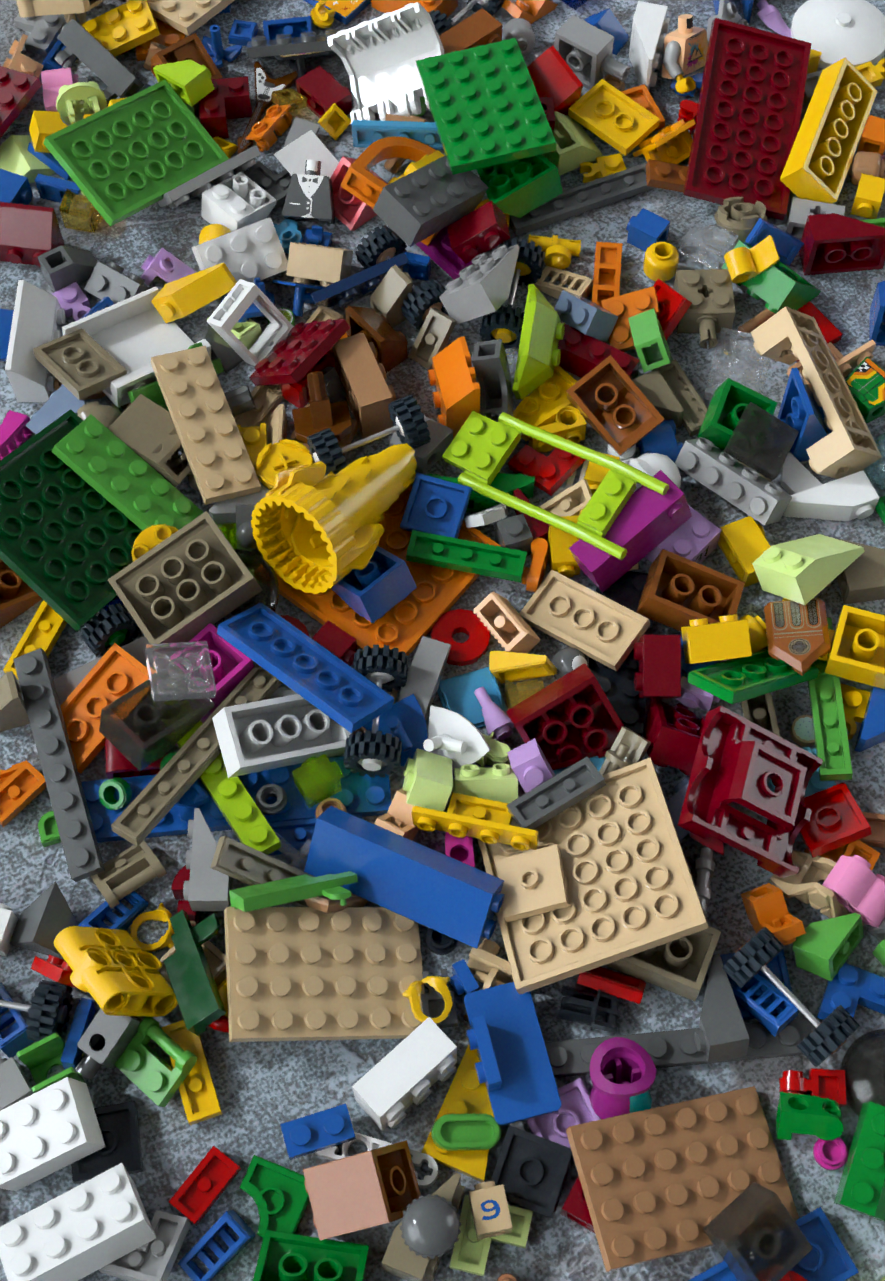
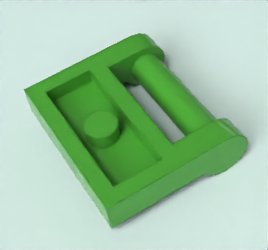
M148 1016L140 1022L137 1034L117 1060L115 1066L157 1106L165 1107L196 1064L197 1057L190 1050L185 1051L159 1028V1022L155 1018ZM151 1039L176 1061L174 1069L147 1045Z

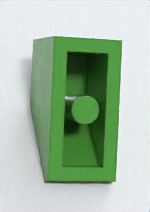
M851 913L810 923L805 929L806 934L796 937V941L793 942L796 966L832 981L864 937L861 915Z

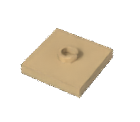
M557 844L495 860L497 876L504 880L501 893L505 895L502 911L506 922L569 907L561 853Z

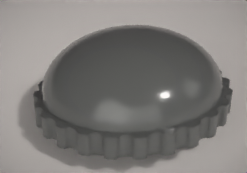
M427 1194L425 1197L420 1196L419 1199H414L412 1204H408L407 1210L403 1211L404 1216L400 1220L402 1222L400 1230H402L401 1237L404 1238L405 1245L409 1246V1250L414 1251L417 1256L422 1255L423 1258L430 1257L433 1259L435 1256L441 1257L442 1254H447L449 1249H453L454 1243L458 1242V1235L461 1233L459 1229L461 1226V1222H459L460 1215L456 1213V1207H453L450 1201H446L445 1197L440 1198L438 1195L431 1196V1194Z

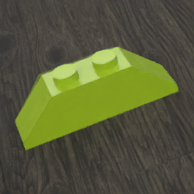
M534 284L528 285L512 387L516 399L525 398L551 378L554 374L555 366H559L560 350L557 348L559 340H563L564 323H561L556 310Z

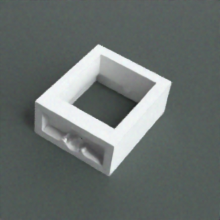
M239 279L206 321L246 363L256 366L261 360L268 358L273 353V347L280 341L286 340L288 333L294 327L256 284ZM254 303L268 318L270 323L248 350L231 332V329L250 305Z

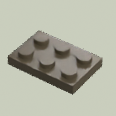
M83 329L33 348L35 358L78 400L111 387V381L127 374V370Z

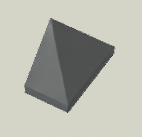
M210 325L191 338L194 343L203 339L207 340L211 345V360L220 358L225 373H228L244 361Z

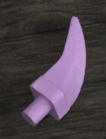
M760 0L757 3L760 9L757 15L761 21L779 35L792 38L791 29L784 22L778 9L772 4L769 5L766 0Z

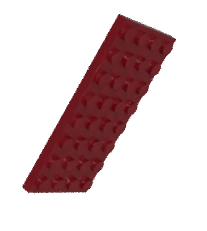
M719 18L714 19L711 27L683 195L723 205L724 199L731 197H744L743 202L755 204L758 200L766 206L767 217L779 220L785 218L790 189L780 180V177L799 131L811 43Z

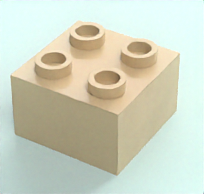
M290 242L286 276H293L294 282L304 284L315 283V280H319L320 286L327 287L350 276L353 250L302 242Z

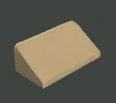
M279 404L266 420L267 445L270 443L273 445L274 443H279V440L286 439L287 414L284 404Z

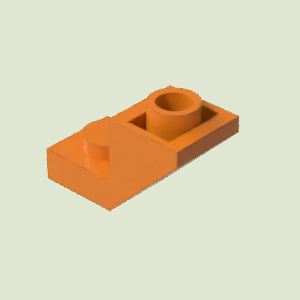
M505 0L501 7L515 19L523 18L532 24L555 10L558 4L553 0H516V2Z

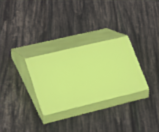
M11 135L0 145V169L27 177L29 184L35 182L38 173L47 176L56 173L27 151L28 145L32 141L31 135Z

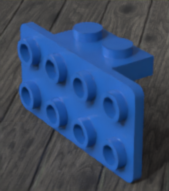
M514 982L467 993L464 997V1004L471 1029L466 1030L470 1049L477 1050L480 1061L475 1063L477 1077L480 1084H486L496 1123L504 1126L559 1111L561 1099L530 991L520 995L515 988Z

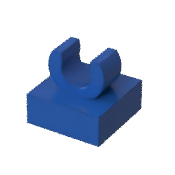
M312 225V230L306 229L303 243L331 247L333 241L332 233L324 232L322 226Z

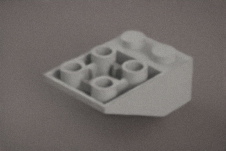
M518 244L508 248L506 245H502L490 255H486V253L477 255L471 260L472 265L459 272V278L452 280L446 285L447 290L439 298L449 316L457 321L456 325L497 311L509 298L520 249Z

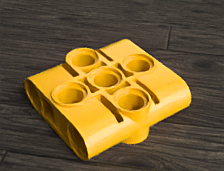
M69 926L55 937L54 947L73 971L70 975L72 984L78 989L90 993L106 1015L160 1017L169 1014L177 1006L178 1002L173 988L159 972L162 968V963L153 954L143 951L128 931Z

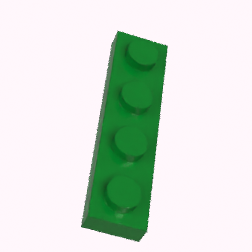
M412 530L406 553V561L520 583L527 559L526 551Z

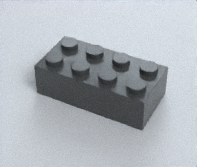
M445 155L383 187L373 211L411 247L474 211L481 203L489 187L472 171L452 175Z

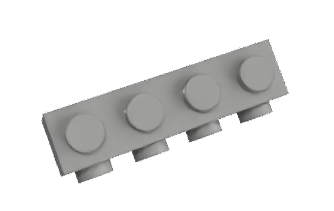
M702 437L686 440L675 461L680 470L764 526L779 522L792 499V496L784 492L779 485L764 479L756 470L741 464L734 456L721 451L711 441Z

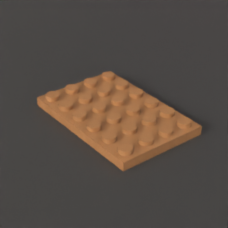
M755 1086L578 1124L566 1129L606 1272L781 1229L799 1219Z

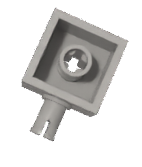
M574 15L555 32V49L581 81L583 87L590 90L607 74L624 82L630 73V66L613 59L614 36Z

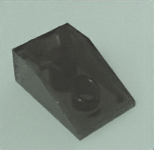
M172 664L102 708L99 731L139 771H142L163 757L214 707L215 703L182 671Z

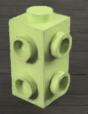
M497 763L492 767L466 764L461 766V768H454L453 789L449 798H451L452 792L509 804L518 799V779L512 767L506 763Z

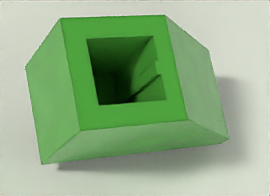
M655 308L628 318L634 346L644 373L671 363L673 358Z

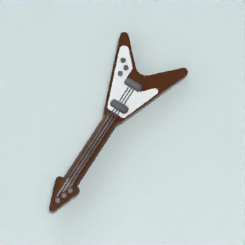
M258 61L254 62L256 106L243 136L238 137V154L254 145L253 140H246L245 138L252 131V126L261 120L264 111L296 82L297 71L277 79H271Z

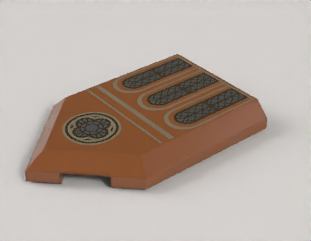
M819 598L812 599L806 605L791 600L769 602L764 606L768 654L771 657L784 661L792 666V670L803 676L811 669L810 665L819 657L823 658L831 650L826 607L823 600Z

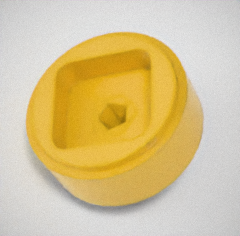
M551 246L545 251L544 262L547 266L561 270L565 269L571 264V251L565 246Z

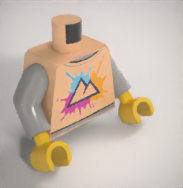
M690 14L679 15L678 29L666 34L664 39L662 77L676 80V91L681 94L696 88L695 81L691 76L705 69L709 45L707 31L704 28L694 27L693 15Z

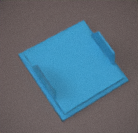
M489 667L440 681L437 693L442 707L459 713L477 729L486 725L482 707L474 694L476 689L485 687L491 700L505 713L507 711L496 678L489 671Z

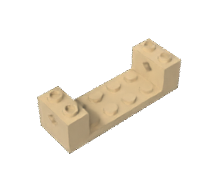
M785 306L751 332L755 341L753 344L759 355L788 365L800 360L803 366L802 374L815 391L813 397L826 414L825 422L832 432L806 449L810 458L809 465L816 474L839 479L860 472L882 458L814 317Z

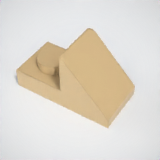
M582 479L539 507L560 517L579 515L580 510L585 508L593 495L587 480Z

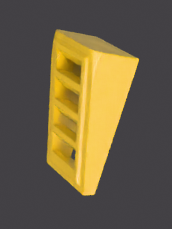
M490 651L489 671L501 684L557 674V668L546 655Z

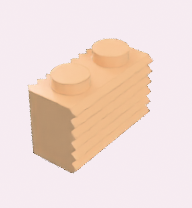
M491 592L474 608L473 613L477 615V618L481 619L480 622L484 623L487 630L491 632L494 639L498 640V643L501 644V647L506 652L527 654L541 640L511 603L495 592Z

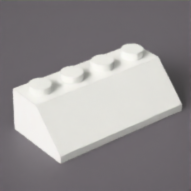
M18 280L5 372L17 402H47L52 392L55 391L54 380L56 377L35 358L33 348L62 337L60 328L61 325L65 324V310L60 308L57 297L25 280Z

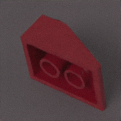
M835 213L808 215L801 239L804 245L799 251L804 275L883 269L885 263V227Z

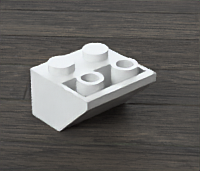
M239 172L202 192L201 217L209 224L224 225L232 232L266 219L276 205V199L243 172Z

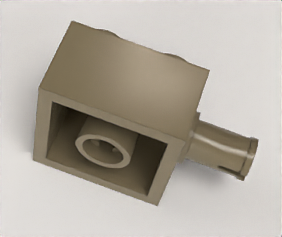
M728 269L676 270L673 289L692 302L676 326L677 334L700 333V346L706 349V341H708L709 349L714 348L718 344L716 333H731L736 313Z

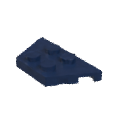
M403 252L313 292L311 296L315 305L333 307L338 304L339 307L346 306L354 301L353 297L362 294L363 297L372 294L392 266L396 264L401 269L409 261Z

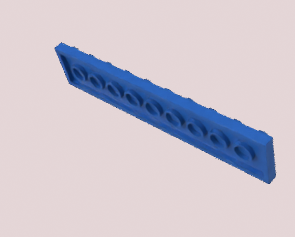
M344 757L317 759L238 776L255 803L257 792L267 784H276L285 790L287 795L286 807L275 815L262 813L267 822L316 818L317 806L327 798L340 800L346 807L347 813H362V817L384 815L388 812L392 803L389 775L386 774L385 777L375 775L374 778L369 777V774L360 776L359 772L352 773L350 772L351 769L345 768ZM156 775L122 778L130 784L132 798L125 807L118 810L107 809L99 799V788L104 781L109 779L81 782L98 843L126 840L114 833L111 825ZM198 778L196 781L209 795L210 801L197 807H183L175 804L146 838L188 834V821L194 819V808L200 809L211 832L232 830V828ZM115 788L114 799L119 801L120 794L117 788ZM269 797L266 803L274 804L277 798Z

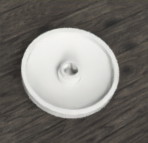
M808 0L798 8L793 17L791 37L811 43V49L822 52L818 68L825 69L844 57L854 67L869 61L874 65L885 54V16L878 8L865 0Z

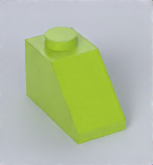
M193 60L161 64L153 67L158 83L166 80L181 100L190 106H194L214 90L211 81L212 75L205 65H200Z

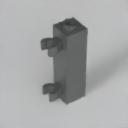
M72 19L62 27L61 33L57 38L66 47L54 59L66 68L71 67L75 58L78 57L108 86L102 90L107 100V106L111 99H116L118 96L120 98L130 97L144 86L132 72L75 19Z

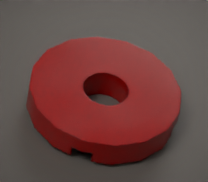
M450 610L443 614L433 625L431 639L451 644L446 661L448 664L456 666L471 665L488 651L490 631L487 630L484 623L480 622L481 619L477 618V615L471 610ZM461 632L467 634L469 639L463 643H458L452 637L456 633Z

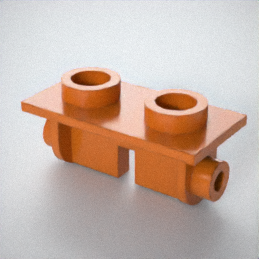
M278 104L271 106L266 111L267 115L252 126V131L245 139L255 140L260 152L268 151L278 140L273 131L278 136H281L292 124L293 116L287 112L292 106Z

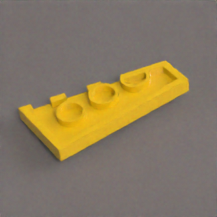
M469 1045L436 1120L446 1114H489L494 1117L486 1084H480L477 1077L475 1063L480 1062L477 1050H471ZM430 1131L421 1153L433 1157L440 1164L475 1180L484 1182L489 1149L445 1151L435 1145Z

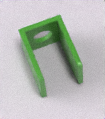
M57 1032L16 1053L18 1058L30 1070L36 1083L31 1088L33 1093L66 1077L85 1083L82 1075L73 1067L47 1079L48 1071L52 1067L57 1065L63 1066L61 1057L66 1042Z

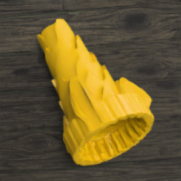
M407 443L393 445L378 454L365 456L353 461L337 474L331 471L325 476L326 464L318 461L312 465H302L287 469L275 475V487L256 503L251 515L253 537L266 563L283 581L289 583L293 588L313 594L328 591L347 576L352 569L363 570L370 562L379 544L380 537L384 533L383 526L379 524L385 518L382 514L390 508L403 491L414 483L417 467L414 449Z

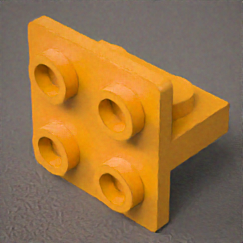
M681 119L659 130L658 134L643 140L638 145L639 149L632 153L633 156L637 157L643 154L647 162L649 159L673 164L682 162L690 157L692 137L688 129L696 124L694 119L686 123L684 119Z

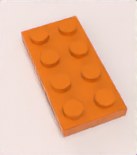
M116 643L110 647L60 706L80 774L105 746V739L113 737L161 680Z

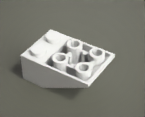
M638 1L633 17L629 59L639 85L645 84L649 91L650 87L655 88L658 72H655V69L660 70L663 55L660 52L664 51V33H668L671 18L666 17L668 6Z

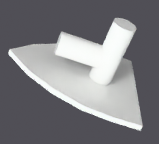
M430 706L428 739L424 741L423 747L428 752L451 758L452 770L479 761L491 750L482 733L468 719L449 709Z

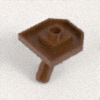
M314 371L308 373L307 383L310 407L292 409L296 439L308 444V436L330 428L339 442L353 431L347 401L330 403L326 393L323 372Z

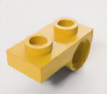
M564 406L557 411L555 423L538 428L579 443L585 440L587 424L577 408ZM529 437V446L538 452H548L556 448Z

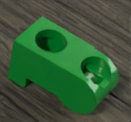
M780 1092L776 1114L777 1139L791 1140L792 1133L816 1135L822 1140L838 1138L843 1132L840 1105L828 1098Z

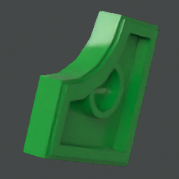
M254 1155L240 1185V1189L250 1195L258 1206L260 1222L257 1235L263 1238L265 1230L296 1234L310 1202L309 1194L305 1189L304 1175Z

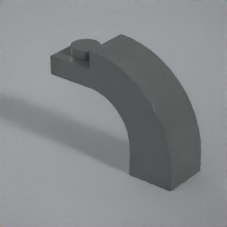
M502 339L476 342L474 344L472 364L480 385V414L498 422L502 412L513 416L512 383L506 351Z

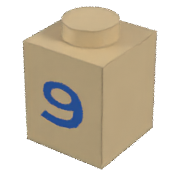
M487 1181L474 1185L475 1190L469 1191V1201L477 1240L512 1233L513 1227L504 1184L496 1186L495 1181Z

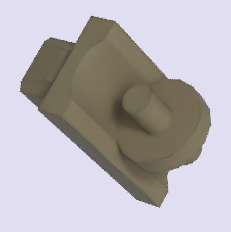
M622 727L611 749L605 753L606 759L599 772L601 775L642 761L651 742L629 728Z

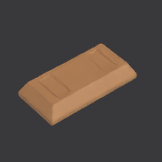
M351 893L352 897L346 898L347 905L345 906L340 905V900H331L323 895L304 899L308 907L326 913L342 911L347 907H364L368 900Z

